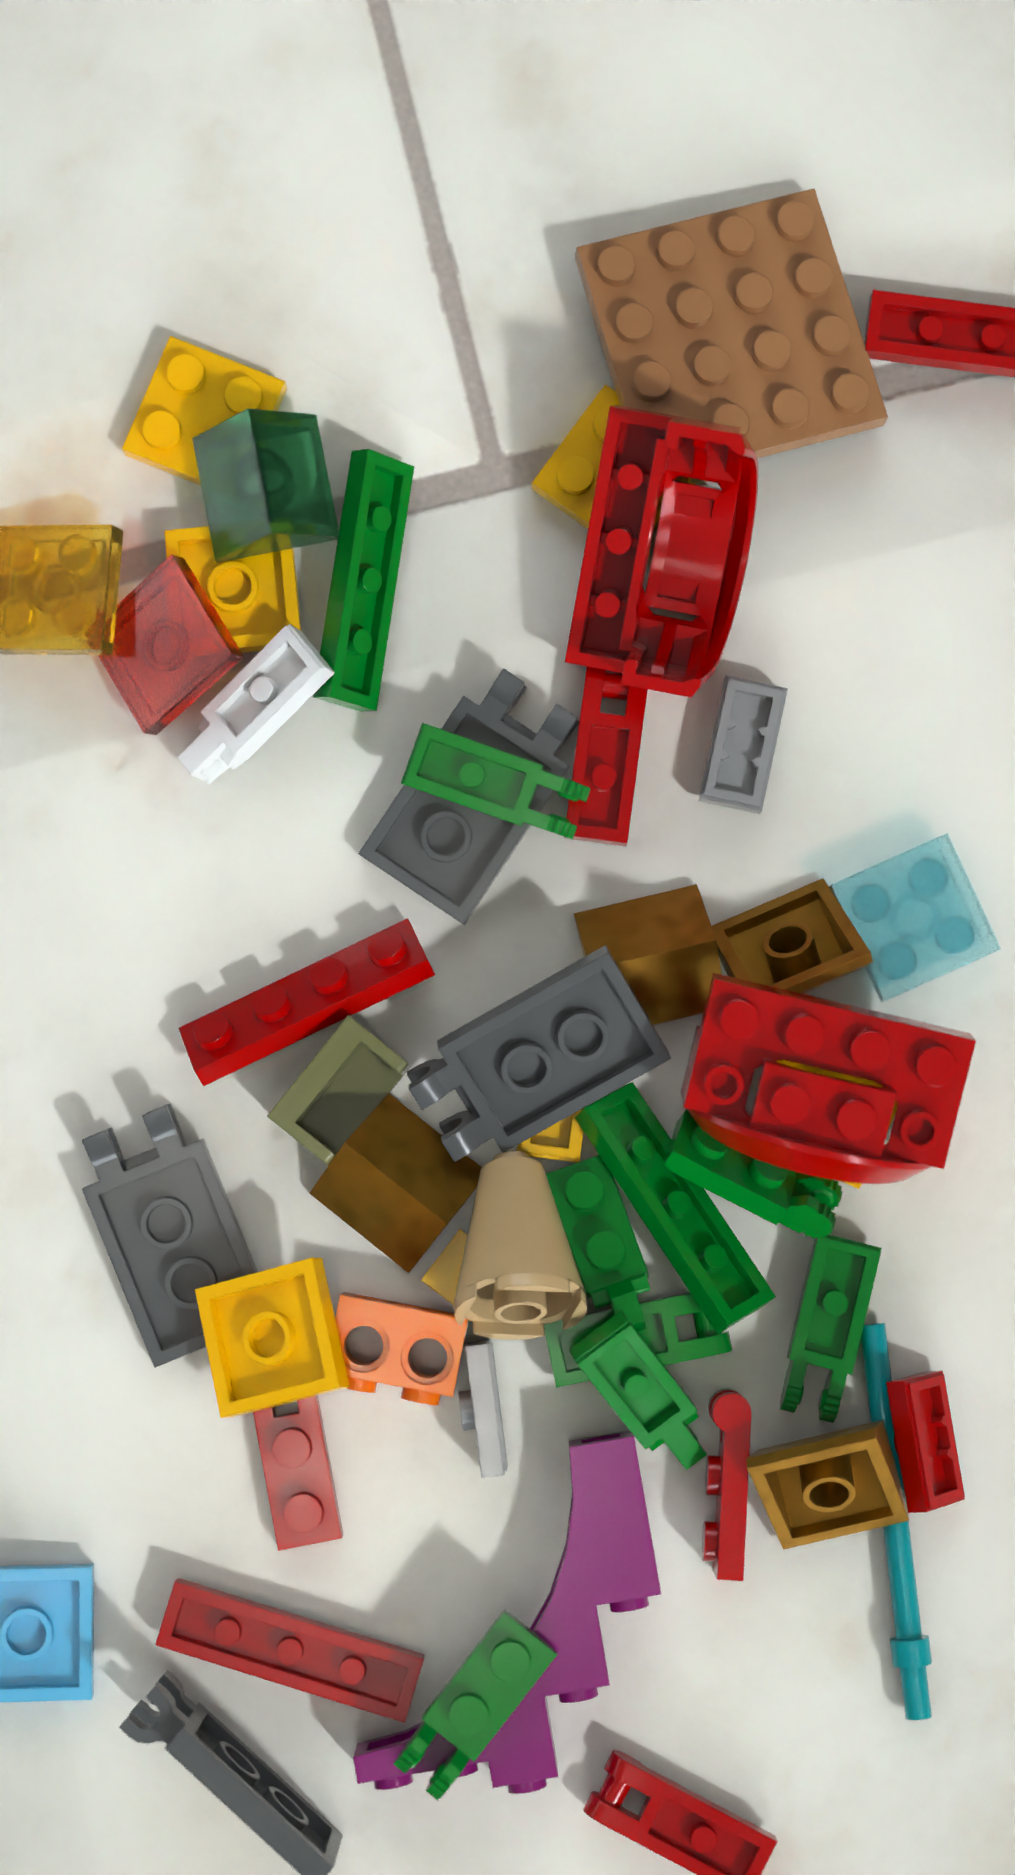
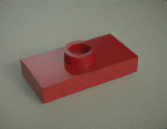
M943 1370L922 1372L886 1382L895 1433L894 1446L899 1456L908 1513L929 1512L965 1500Z

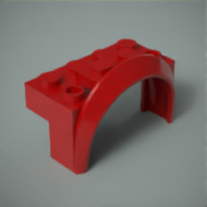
M619 405L610 406L567 645L566 663L622 673V685L691 698L712 676L724 652L739 603L748 563L757 505L758 459L743 434H739L741 427ZM683 476L716 482L720 488L674 479ZM663 493L653 556L644 594L643 583L658 501ZM649 607L692 614L698 617L692 621L655 615Z
M713 973L701 1025L696 1026L680 1092L683 1099V1108H687L698 1126L715 1140L740 1153L774 1166L806 1175L863 1184L896 1183L904 1181L931 1166L944 1169L976 1040L968 1032ZM786 1060L875 1081L881 1086L835 1078L775 1061ZM762 1066L751 1115L749 1116L745 1106L754 1070ZM895 1100H896V1102L898 1103V1106H897V1110H896V1114H895V1118H894V1122H893V1126H892V1130H891L889 1142H888L887 1144H885V1140H886V1136H887V1132H888V1128H889V1124H890V1120H891V1116H892V1112H893V1108H894V1104H895Z

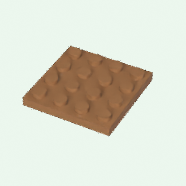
M815 188L576 248L575 260L620 406L741 427L739 434H743L746 437L757 458L884 426L888 415L868 353L865 351L864 340Z

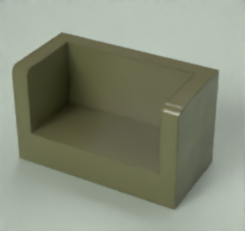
M348 1015L267 1117L321 1161L329 1165L345 1141L381 1101L390 1094L410 1069L411 1065Z

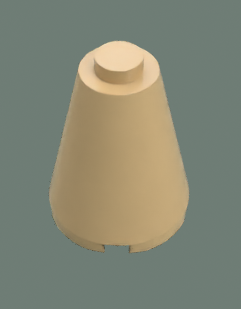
M521 1151L499 1153L480 1170L454 1300L455 1320L462 1326L464 1320L468 1319L472 1321L474 1334L502 1340H523L545 1336L543 1324L556 1322L561 1319L563 1330L573 1327L586 1314V1294L544 1167L540 1162L530 1158L528 1154Z

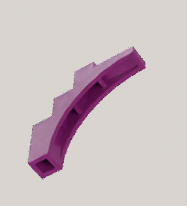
M630 1430L568 1441L572 1496L566 1544L551 1590L529 1628L557 1650V1656L475 1761L470 1759L458 1777L477 1772V1763L488 1761L492 1787L507 1786L508 1792L511 1794H524L541 1790L547 1786L546 1779L558 1777V1763L546 1696L558 1694L561 1703L581 1702L597 1697V1687L610 1685L596 1605L609 1603L610 1611L615 1613L634 1611L649 1606V1596L661 1594L634 1435ZM423 1721L407 1730L357 1743L353 1756L357 1784L373 1781L374 1788L377 1790H388L406 1786L413 1782L412 1774L435 1771L440 1764H444L456 1747L437 1732L418 1764L404 1774L393 1765L394 1760Z

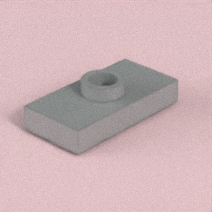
M728 675L725 676L698 801L756 814L762 812L788 688Z
M489 1340L467 1342L465 1349L470 1390L459 1391L463 1431L476 1430L481 1478L502 1476L507 1471L508 1463L493 1344L489 1343Z

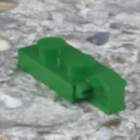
M600 1155L546 1173L587 1298L592 1299L595 1309L611 1305L614 1316L622 1310L638 1332L647 1329L637 1295L651 1290L647 1279L649 1277L648 1270L612 1173Z
M622 1310L569 1349L579 1368L645 1450L650 1448L654 1451L665 1443L686 1470L707 1456L706 1451L697 1441L698 1438L688 1426L699 1417L697 1414L698 1410Z

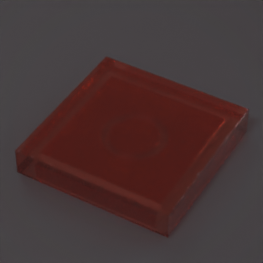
M172 554L86 633L87 638L143 733L158 735L244 658L183 557Z

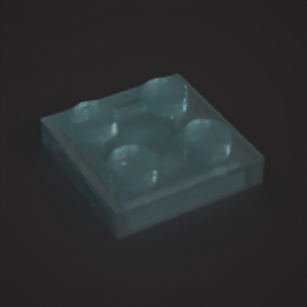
M948 833L829 886L871 952L873 962L865 968L881 1003L1001 950Z

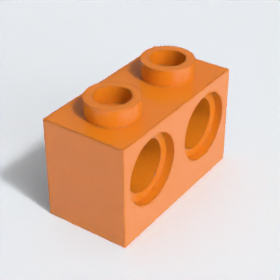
M348 1292L340 1294L335 1321L349 1387L346 1389L375 1393L377 1383L403 1387L402 1399L428 1405H439L441 1395L454 1396L468 1319H465L462 1326H460L455 1320V1313ZM359 1326H368L380 1334L383 1341V1350L379 1358L370 1362H363L351 1355L347 1340L352 1329ZM430 1338L443 1345L447 1354V1362L442 1370L434 1374H425L413 1366L410 1351L412 1345L418 1340Z

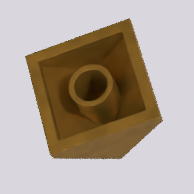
M824 878L712 925L717 941L719 958L727 976L801 994L863 969L873 962L870 950Z
M697 884L574 913L583 956L585 957L606 945L653 1025L704 1013L713 973L721 975L722 973L717 941Z
M388 1094L345 1141L309 1194L405 1271L410 1273L475 1191L482 1167L467 1155L454 1162L441 1141L442 1135L395 1097Z
M884 1420L759 1449L746 1458L747 1470L783 1550L909 1521L908 1510Z

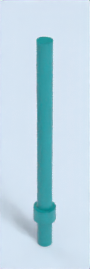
M885 1323L865 1324L861 1335L870 1421L884 1420L905 1498L899 1456L894 1446L895 1433L886 1382L892 1381ZM909 1521L883 1527L896 1637L890 1639L893 1667L900 1668L906 1720H924L932 1717L926 1666L932 1664L929 1636L922 1635Z

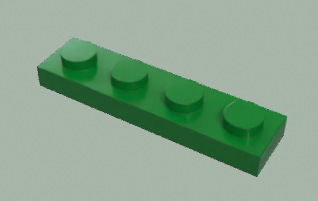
M370 449L354 450L351 452L320 655L335 673L313 694V698L360 712L377 711L414 466Z
M633 1082L581 1110L575 1117L578 1124L717 1334L722 1333L764 1307L776 1297L705 1189L665 1169L663 1163L671 1139Z

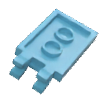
M94 1564L0 1566V1702L92 1700L94 1696Z

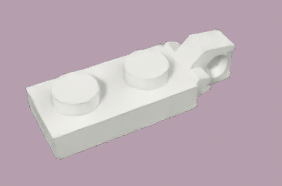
M291 624L286 625L200 711L204 716L203 721L198 726L201 734L177 758L190 775L210 784L229 767L235 769L244 763V760L247 761L335 672L299 629Z

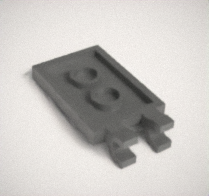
M503 668L480 705H477L463 695L441 728L450 733L544 766L543 771L564 777L570 767L555 755L570 737L579 721L577 716L557 703L537 734L509 716L508 714L517 704L527 686H525L524 681ZM403 785L358 854L465 925L531 825L524 823V826L521 827ZM538 785L530 809L541 812L554 791Z
M605 945L438 1039V1050L443 1058L432 1059L419 1064L407 1071V1076L411 1081L408 1085L409 1091L421 1110L442 1099L454 1089L468 1109V1111L456 1113L439 1122L440 1129L444 1134L441 1136V1141L455 1162L494 1138L502 1153L670 1060L671 1057L664 1042Z
M171 1103L142 1115L155 1148L123 1160L122 1152L112 1127L82 1139L85 1150L99 1181L83 1187L82 1191L154 1368L206 1347L195 1289L258 1272L204 1138L185 1145L182 1131Z
M167 1670L146 1696L159 1711L151 1709L146 1702L140 1700L119 1728L128 1737L139 1743L149 1744L157 1741L166 1743L167 1745L164 1749L300 1875H328L334 1868L343 1834L200 1702L197 1705L194 1704L185 1695L184 1688L179 1680Z

